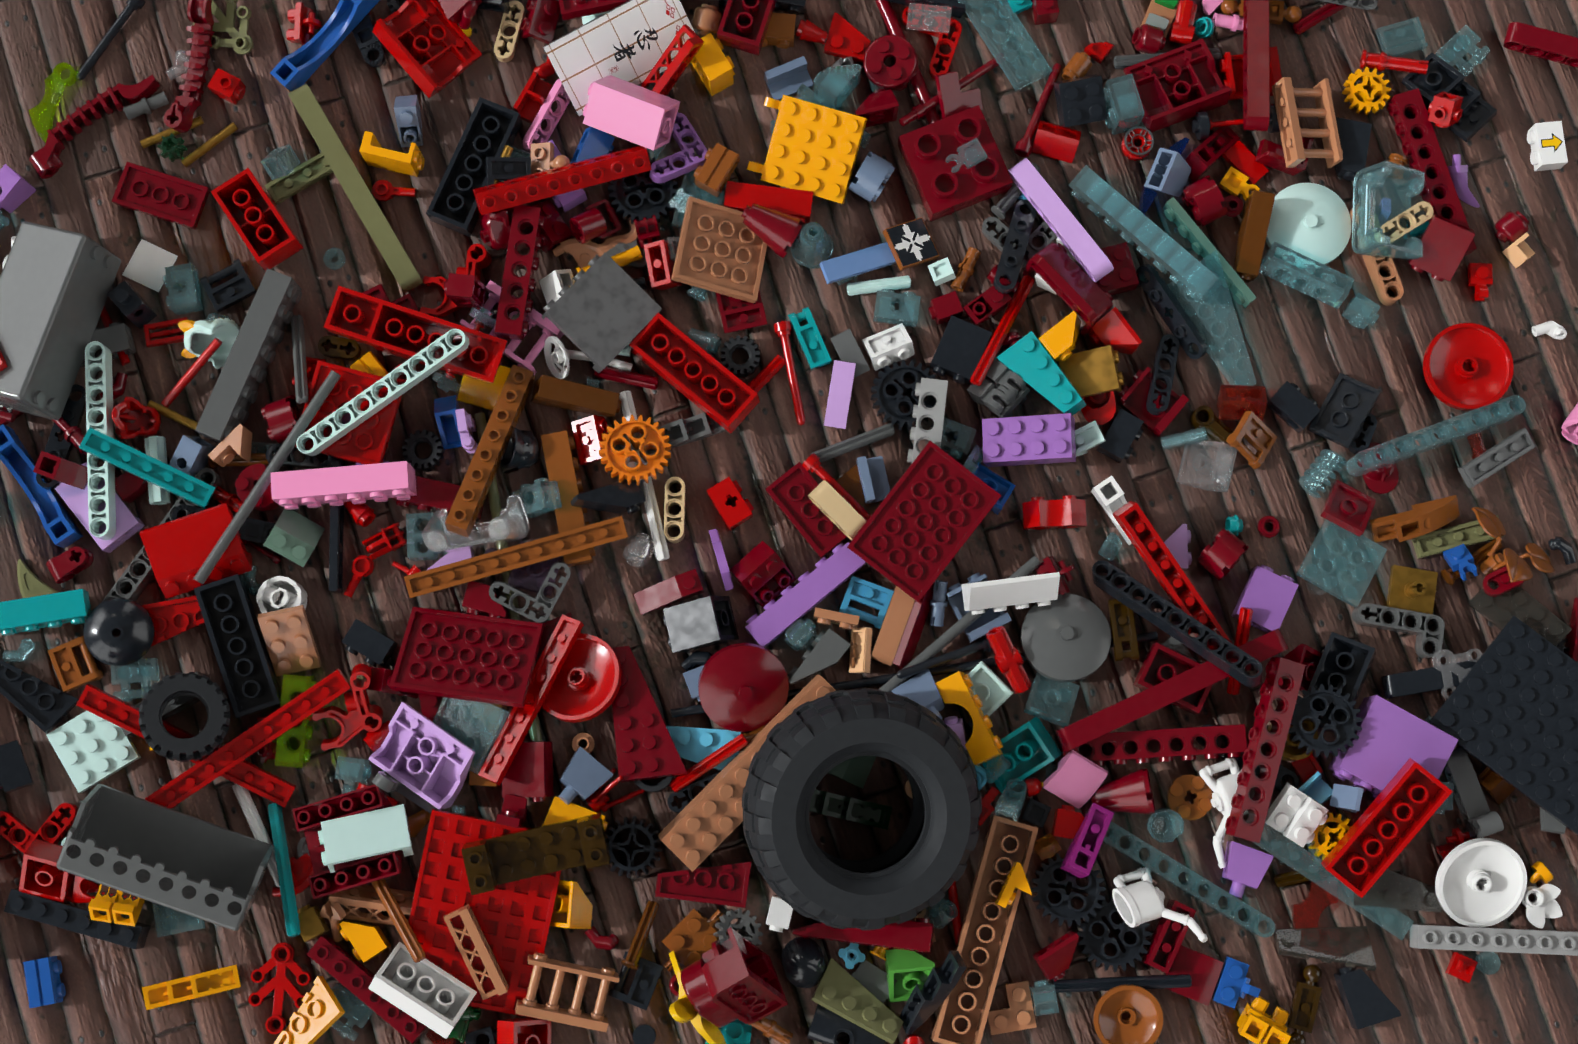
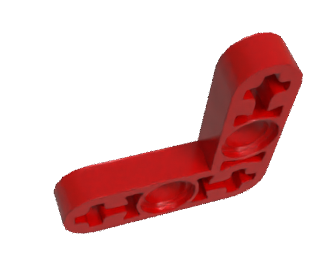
M906 7L902 13V23L904 26L939 38L929 66L930 76L935 79V76L948 73L961 36V23L955 19L919 7ZM911 13L915 14V18H913L912 21H909L908 16H910ZM921 16H924L922 25H920ZM934 19L938 25L935 28H929L926 25V21ZM951 26H954L955 31L951 40L947 39ZM942 45H948L951 48V52L943 54L939 48ZM939 60H944L942 70L939 73L935 72Z
M73 803L60 804L36 833L12 813L0 811V817H7L5 822L13 826L10 829L8 826L1 825L0 835L22 853L26 852L34 839L46 840L57 844L73 825L78 807ZM64 809H71L69 812L71 817H65L61 823L55 821V819L63 818L65 815ZM50 825H55L58 829L57 835L53 838L47 835V828ZM18 829H23L26 834L22 842H18L15 839V833Z

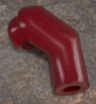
M594 926L585 932L597 949L612 950L619 943V939L615 934L601 936Z

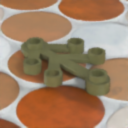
M212 0V14L220 22L214 23L212 31L228 32L232 39H220L213 35L211 42L213 39H216V43L211 48H233L240 55L250 53L254 47L253 40L248 35L251 10L246 6H239L236 10L238 0H225L227 2L225 15L214 2L215 0ZM246 10V14L242 16V11ZM235 14L240 18L239 32L235 28ZM243 40L244 44L240 47V42Z

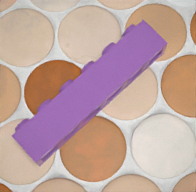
M849 542L845 545L840 543L832 550L834 554L828 559L823 557L815 564L817 568L811 573L807 571L798 578L799 583L796 586H788L781 592L782 597L776 602L774 599L763 607L765 611L759 616L754 614L746 621L748 625L745 629L758 645L766 648L865 566L866 562L847 548L850 544Z

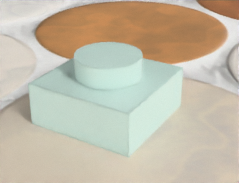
M948 257L928 265L936 286L956 278Z

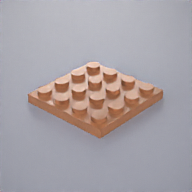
M690 196L687 199L671 280L755 303L758 297L767 244L743 223L744 218L741 217L743 212Z

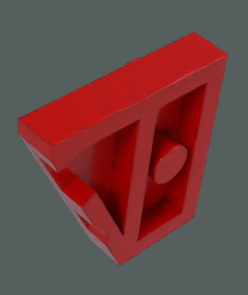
M834 12L824 53L844 59L852 56L853 61L864 63L865 52L870 46L871 41L841 15Z

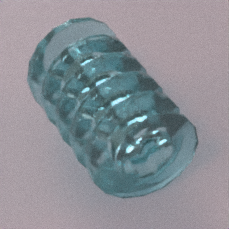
M1323 449L1320 452V456L1315 458V463H1311L1310 469L1306 470L1304 476L1299 478V484L1309 495L1321 498L1317 491L1325 493L1326 489L1323 484L1330 486L1331 482L1328 477L1336 479L1337 476L1333 471L1341 473L1342 469L1339 464L1346 466L1347 461L1334 451Z

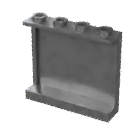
M606 252L601 257L596 255L588 263L590 268L586 272L582 269L573 278L576 282L571 287L567 284L558 293L561 297L556 302L552 299L543 308L546 312L542 315L543 319L547 317L595 364L592 368L598 373L662 309Z

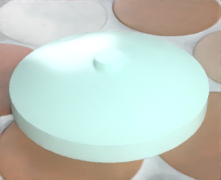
M1315 183L1294 184L1286 187L1275 196L1266 242L1275 256L1288 265L1302 269L1322 267L1336 259L1348 244L1352 227L1351 217L1343 200L1329 188Z

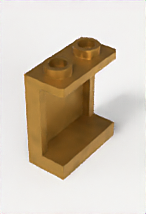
M1111 345L1074 353L1065 361L1059 360L1061 370L1082 398L1114 390L1119 392L1122 391L1121 385L1125 384L1122 371L1118 372L1117 363H1120L1118 351H1114Z

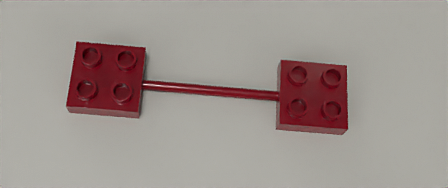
M875 0L889 34L905 38L890 1ZM918 68L917 74L910 82L922 105L932 97ZM979 105L944 119L940 118L935 106L927 111L925 115L929 125L903 134L898 138V148L931 222L1005 193L1012 187L1013 181Z

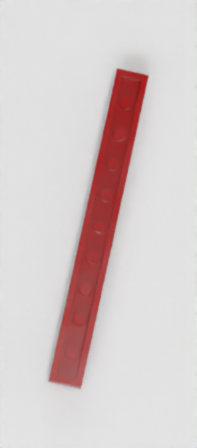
M338 668L147 796L145 800L170 809L349 690L351 688L350 683Z
M91 684L86 685L76 706L144 738L139 726V708ZM162 720L165 729L171 735L178 738L194 737V735ZM205 755V756L201 757L200 760H196V761H195V760H189V761H191V762H193V763L196 764V763H198L199 761H201L202 759H204L205 757H207L208 755ZM245 760L221 775V777L284 808L296 788V785Z

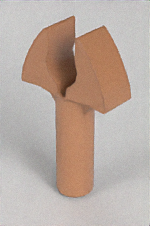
M329 900L323 905L320 911V918H327L329 920L333 940L339 942L343 939L340 933L339 920H342L346 913L337 901L331 906Z

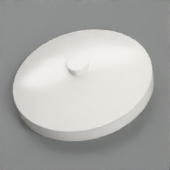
M1491 838L1472 839L1455 847L1442 861L1435 880L1436 896L1442 909L1456 922L1476 928L1492 926L1508 918L1520 905L1527 888V872L1520 856L1505 843Z

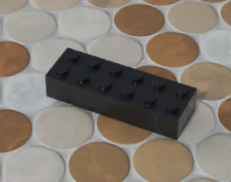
M479 98L426 212L430 221L466 236H471L480 217L473 189L486 186V157H500L505 145L512 147L523 123L520 113L484 98Z
M236 574L194 588L235 717L241 718L283 704L284 700L243 575Z

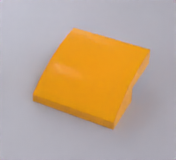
M499 365L494 383L463 376L457 400L493 411L511 368Z

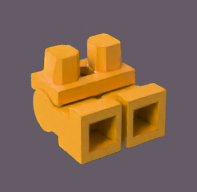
M1261 996L1256 997L1251 1005L1249 1003L1246 1004L1237 1022L1238 1032L1241 1036L1256 1044H1288L1291 1039V1035L1286 1032L1288 1028L1285 1025L1289 1016L1288 1011L1277 1006L1272 1016L1265 1013L1270 1003Z

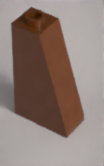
M1253 190L1243 206L1233 269L1245 283L1254 281L1259 273L1275 200V194Z
M541 375L535 381L531 403L608 418H612L616 413H619L621 408L619 393L546 375Z

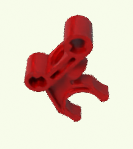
M481 244L471 245L467 251L466 267H458L456 274L474 275L480 280L481 269L488 267L491 263V254ZM424 276L423 283L428 287L434 285L441 286L444 290V283L447 279L442 276ZM445 293L444 300L438 307L431 309L421 307L420 312L442 318L463 307L457 306ZM486 295L484 299V304L488 300ZM472 308L473 310H476V311H479V310H480L479 308Z
M357 664L351 671L350 685L352 691L344 692L347 711H343L336 706H329L313 713L312 719L314 721L322 718H332L339 722L342 731L337 737L322 740L321 749L323 751L342 747L363 729L375 732L381 728L383 710L378 705L370 704L366 690L370 685L372 670L368 665ZM357 675H363L365 679H359Z

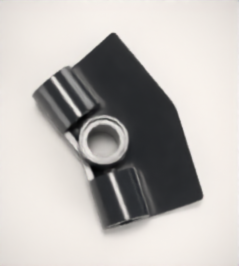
M817 1004L807 1035L808 1039L824 1044H838L837 1036L840 1032H846L849 1035L847 1044H885L886 1042Z

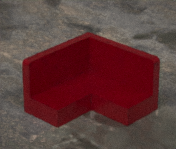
M1302 137L1304 149H1311L1314 138ZM1263 139L1260 141L1255 161L1294 176L1306 170L1308 158L1294 168H1286L1282 141L1279 145Z

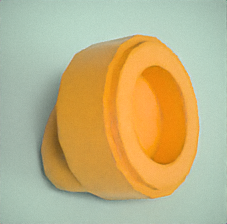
M1537 861L1531 866L1535 872L1529 879L1532 884L1540 879L1547 884L1553 879L1552 873L1542 862Z

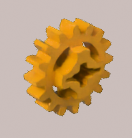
M1366 67L1363 72L1357 69L1355 74L1351 73L1348 76V80L1343 84L1346 88L1342 91V94L1347 95L1344 102L1350 101L1351 103L1349 109L1356 107V113L1359 114L1361 110H1364L1365 115H1368L1370 111L1375 114L1379 108L1382 109L1386 105L1385 102L1390 99V96L1387 94L1390 93L1391 88L1386 87L1390 81L1382 79L1384 73L1377 75L1376 68L1369 72V68ZM1361 79V82L1354 86V83ZM1377 96H1379V99L1376 102H1372L1374 98H1377Z
M1327 813V821L1323 825H1318L1314 831L1315 837L1308 848L1316 849L1314 856L1319 857L1322 855V861L1330 853L1327 850L1335 847L1344 836V832L1346 834L1352 827L1347 825L1350 819L1345 818L1341 820L1342 814H1336L1334 817L1333 813ZM1328 822L1337 823L1332 828L1325 825ZM1318 833L1320 834V842H1318ZM1329 833H1334L1333 838L1335 841H1329L1331 838Z

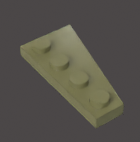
M832 958L829 960L811 1000L893 1044L903 1021Z

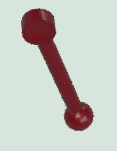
M242 540L244 545H250L271 558L273 563L278 564L281 562L279 555L271 554L252 541Z

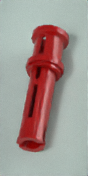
M1363 50L1359 69L1368 67L1376 68L1379 72L1387 69L1426 75L1429 61L1387 56L1385 52L1377 54Z

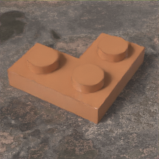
M1028 981L1005 984L1009 1007L989 1011L988 1023L990 1034L996 1035L1036 1028Z

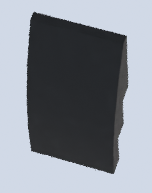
M1431 52L1424 59L1429 61L1426 75L1411 72L1402 79V83L1409 91L1419 88L1427 110L1434 96L1443 91L1463 97L1461 105L1463 112L1460 120L1447 128L1467 143L1497 114V109L1480 98L1481 92L1465 82V76Z

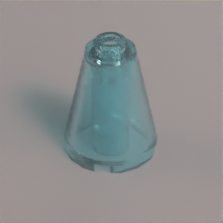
M810 222L802 227L791 246V253L795 261L810 269L820 268L819 264L822 261L829 260L834 251L831 235L816 222Z

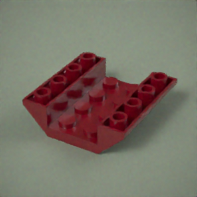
M375 784L292 809L297 832L305 833L314 875L308 876L313 899L401 873L402 850L335 864V872L330 873L328 866H324L322 862L321 852H324L325 848L324 844L320 845L318 831L322 830L321 822L392 807L384 791Z

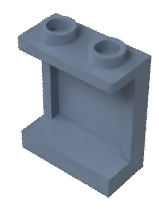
M978 572L967 579L968 583L988 581V576L986 573L980 575ZM957 583L948 588L949 593L946 594V599L959 621L969 611L964 610L962 586L960 583ZM990 608L965 629L964 633L969 642L972 643L988 633L992 628L1004 626L1012 620L1008 612H994L993 608Z

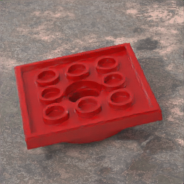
M318 360L308 392L309 401L305 403L303 412L331 370L341 375V377L305 432L383 377ZM397 381L398 385L404 384V382ZM383 387L379 391V397H386L388 388ZM402 395L324 449L320 454L363 465L383 463ZM365 400L361 403V411L369 408V401ZM331 426L326 427L323 431L324 437H329L332 434ZM312 439L307 440L305 443L306 450L313 448L314 442Z

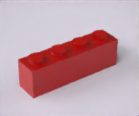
M727 181L724 207L743 212L747 205L752 206L755 203L800 217L805 220L802 224L804 225L805 222L810 223L813 191Z

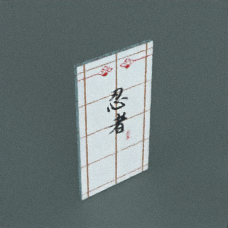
M629 0L543 46L568 94L576 114L581 116L583 115L585 105L588 104V89L591 83L609 75L635 85L643 83L681 27L687 24L693 31L694 29L680 0ZM686 33L682 37L683 45L687 39H690ZM678 50L672 51L671 61H673V59L677 55ZM661 67L660 73L665 71L667 67Z

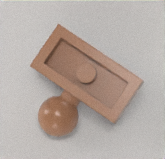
M553 143L531 144V174L571 164L569 158L565 155H558L554 159Z

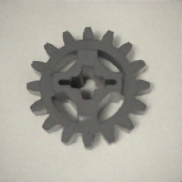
M738 908L735 911H727L726 915L724 914L719 917L721 922L715 924L719 931L713 933V936L719 937L718 942L723 943L730 939L727 929L732 927L735 931L738 930V933L752 944L759 946L762 945V942L758 937L764 934L758 931L762 924L754 922L757 916L749 917V910L742 913L741 908ZM733 919H738L735 924H729Z

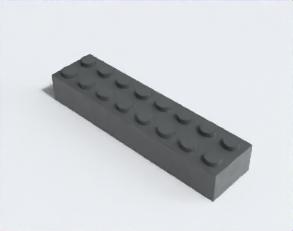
M267 268L195 429L205 438L220 443L239 424L246 423L249 417L248 410L250 405L257 399L258 387L266 379V369L269 363L271 364L274 361L277 344L282 342L285 326L291 322L293 308L295 304L300 302L302 297V289L293 278Z

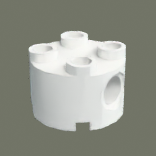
M275 576L263 582L258 589L256 600L261 613L303 605L306 610L308 595L302 585L289 577Z

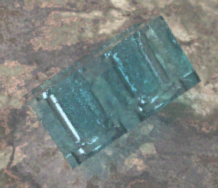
M433 512L406 514L407 558L411 561L437 560L438 553H441V541L437 540V531L441 530L440 518H437ZM424 520L429 521V527L425 531H420L419 524ZM428 542L430 544L429 550L426 553H421V544Z

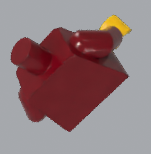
M439 0L447 19L459 24L460 29L467 37H470L472 34L470 24L482 0Z

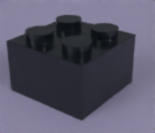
M1094 74L1053 82L1060 126L1070 127L1107 119L1102 76Z

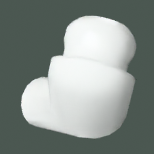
M1547 321L1532 326V333L1535 337L1547 334L1554 339L1563 340L1567 336L1565 328L1554 321Z

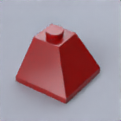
M1116 307L1094 324L1088 332L1089 339L1094 346H1099L1100 348L1111 345L1114 351L1117 350L1119 353L1133 354L1143 342Z

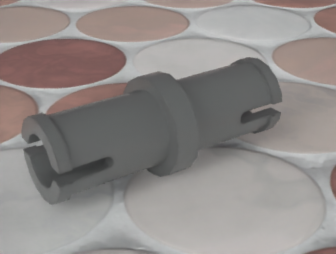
M163 91L147 99L143 97L141 101L123 107V110L128 120H131L145 113L149 115L153 110L170 103Z

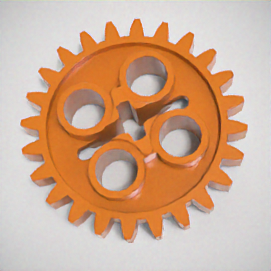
M631 415L630 421H627L624 416L622 417L621 424L614 421L615 428L607 426L609 434L602 433L604 441L599 442V446L602 448L599 450V456L603 457L601 458V464H607L605 471L609 472L612 470L611 478L619 475L620 483L627 479L628 485H630L632 480H636V484L639 486L641 479H644L648 484V477L651 476L656 480V472L664 473L662 466L668 467L666 459L671 458V453L668 452L671 450V444L667 443L669 442V435L664 436L665 428L658 430L659 422L652 425L650 417L645 422L642 415L639 416L638 420H635L634 416ZM635 433L643 434L641 438L633 437ZM624 435H626L629 438L630 443L629 441H627V439L623 437ZM616 445L625 446L621 451L614 449ZM649 449L656 451L654 455H647L645 452ZM640 457L647 463V465H644L642 463ZM632 461L638 463L634 468L628 467L627 464Z

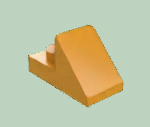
M1018 862L1013 863L995 904L1006 908L1007 904L1012 905L1016 897V893L1013 892L1015 888L1032 895L1022 865Z

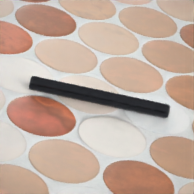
M1189 974L1063 979L1054 981L1053 988L1056 993L1108 991L1116 986L1125 984L1137 985L1144 989L1184 988L1192 986V979Z

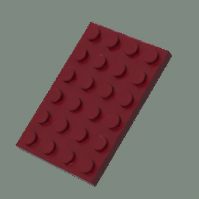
M929 441L847 548L915 601L919 602L996 504L1001 495L932 441Z
M413 607L389 687L395 691L523 708L544 625L543 623Z

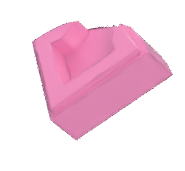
M1202 0L1203 11L1206 16L1209 17L1221 5L1223 0Z

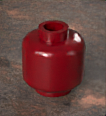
M1143 24L1135 29L1132 43L1139 52L1156 54L1164 48L1166 38L1161 28Z
M1509 211L1496 222L1495 228L1497 233L1495 235L1503 243L1506 241L1514 243L1528 232L1529 221L1519 211L1515 213Z

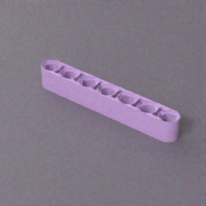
M1027 158L1008 170L1012 181L1094 282H1097L1114 270L1108 257Z

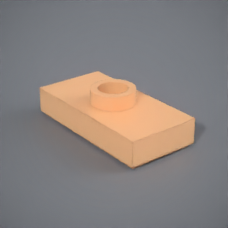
M852 628L849 673H870L872 628Z

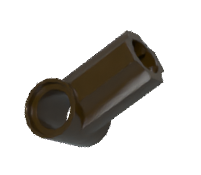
M1208 406L1198 407L1190 416L1192 426L1200 429L1219 447L1233 433L1231 429L1214 415L1213 410ZM1197 414H1205L1207 422L1199 421Z

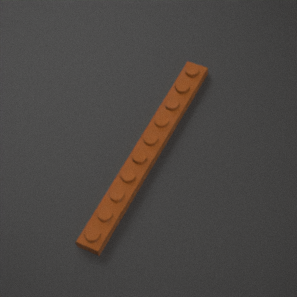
M623 516L404 576L409 598L628 538Z

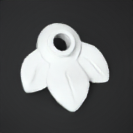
M1543 884L1538 888L1535 886H1528L1521 902L1526 907V917L1533 926L1543 929L1545 918H1559L1563 916L1562 910L1555 900L1561 892L1558 887L1552 884ZM1531 893L1535 897L1534 901L1530 902L1528 899Z

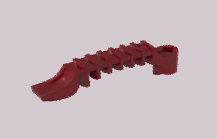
M212 0L188 1L187 16L195 25L186 27L187 31L193 32V38H188L186 41L192 44L191 50L186 51V55L190 56L189 62H184V66L188 68L187 73L181 75V78L185 79V84L179 85L183 95L176 96L175 102L172 103L171 108L164 114L166 126L180 133L190 130L194 112L202 103L200 99L201 95L204 94L203 84L206 83L205 74L208 71L207 63L208 59H210L209 51L212 47L211 37L214 35L212 31L214 25L211 10Z
M152 74L134 85L118 83L113 88L108 87L107 91L102 94L98 93L96 98L86 101L87 104L81 108H76L73 114H68L65 120L56 123L57 126L52 130H47L48 137L45 146L33 153L29 158V161L42 179L50 178L63 166L59 156L65 147L61 140L64 138L70 142L74 140L70 133L72 130L77 134L82 133L83 131L79 125L84 122L86 126H91L92 122L89 117L92 115L95 119H101L102 116L99 112L101 109H104L109 115L112 114L113 110L109 105L114 102L118 111H124V106L120 100L122 96L130 104L141 101L143 97L146 99L151 97L160 87L158 80Z

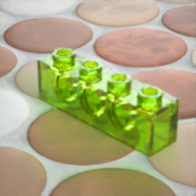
M283 674L280 707L291 701L296 692L302 693L316 684L317 681H314V676ZM312 715L304 719L300 727L294 726L277 737L275 766L303 768L306 763H309L311 750L307 749L308 740L312 739L313 726H309ZM292 737H296L300 741V747L297 750L289 746V740Z

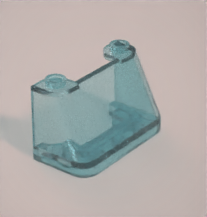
M1389 161L1377 163L1357 172L1353 182L1352 250L1355 253L1366 256L1401 259L1423 257L1421 239L1416 237L1410 238L1409 232L1391 244L1389 236L1395 232V229L1393 228L1383 233V229L1380 227L1411 208V198L1419 195L1424 188L1425 172ZM1400 219L1399 222L1403 228L1407 229L1410 227L1407 219Z

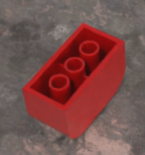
M249 168L211 191L258 264L265 271L267 268H274L303 249L302 244Z

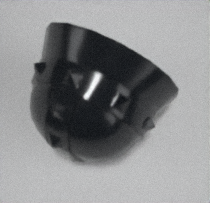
M515 428V442H512L511 437L501 460V467L503 469H529L537 462L539 456L538 441L533 436L532 431Z

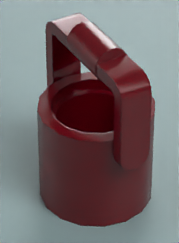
M606 199L585 208L586 212L570 218L571 231L576 240L581 244L599 236L602 240L621 229L619 218L614 208L611 207ZM600 205L604 206L611 223L615 227V229L607 232L604 217L596 209Z

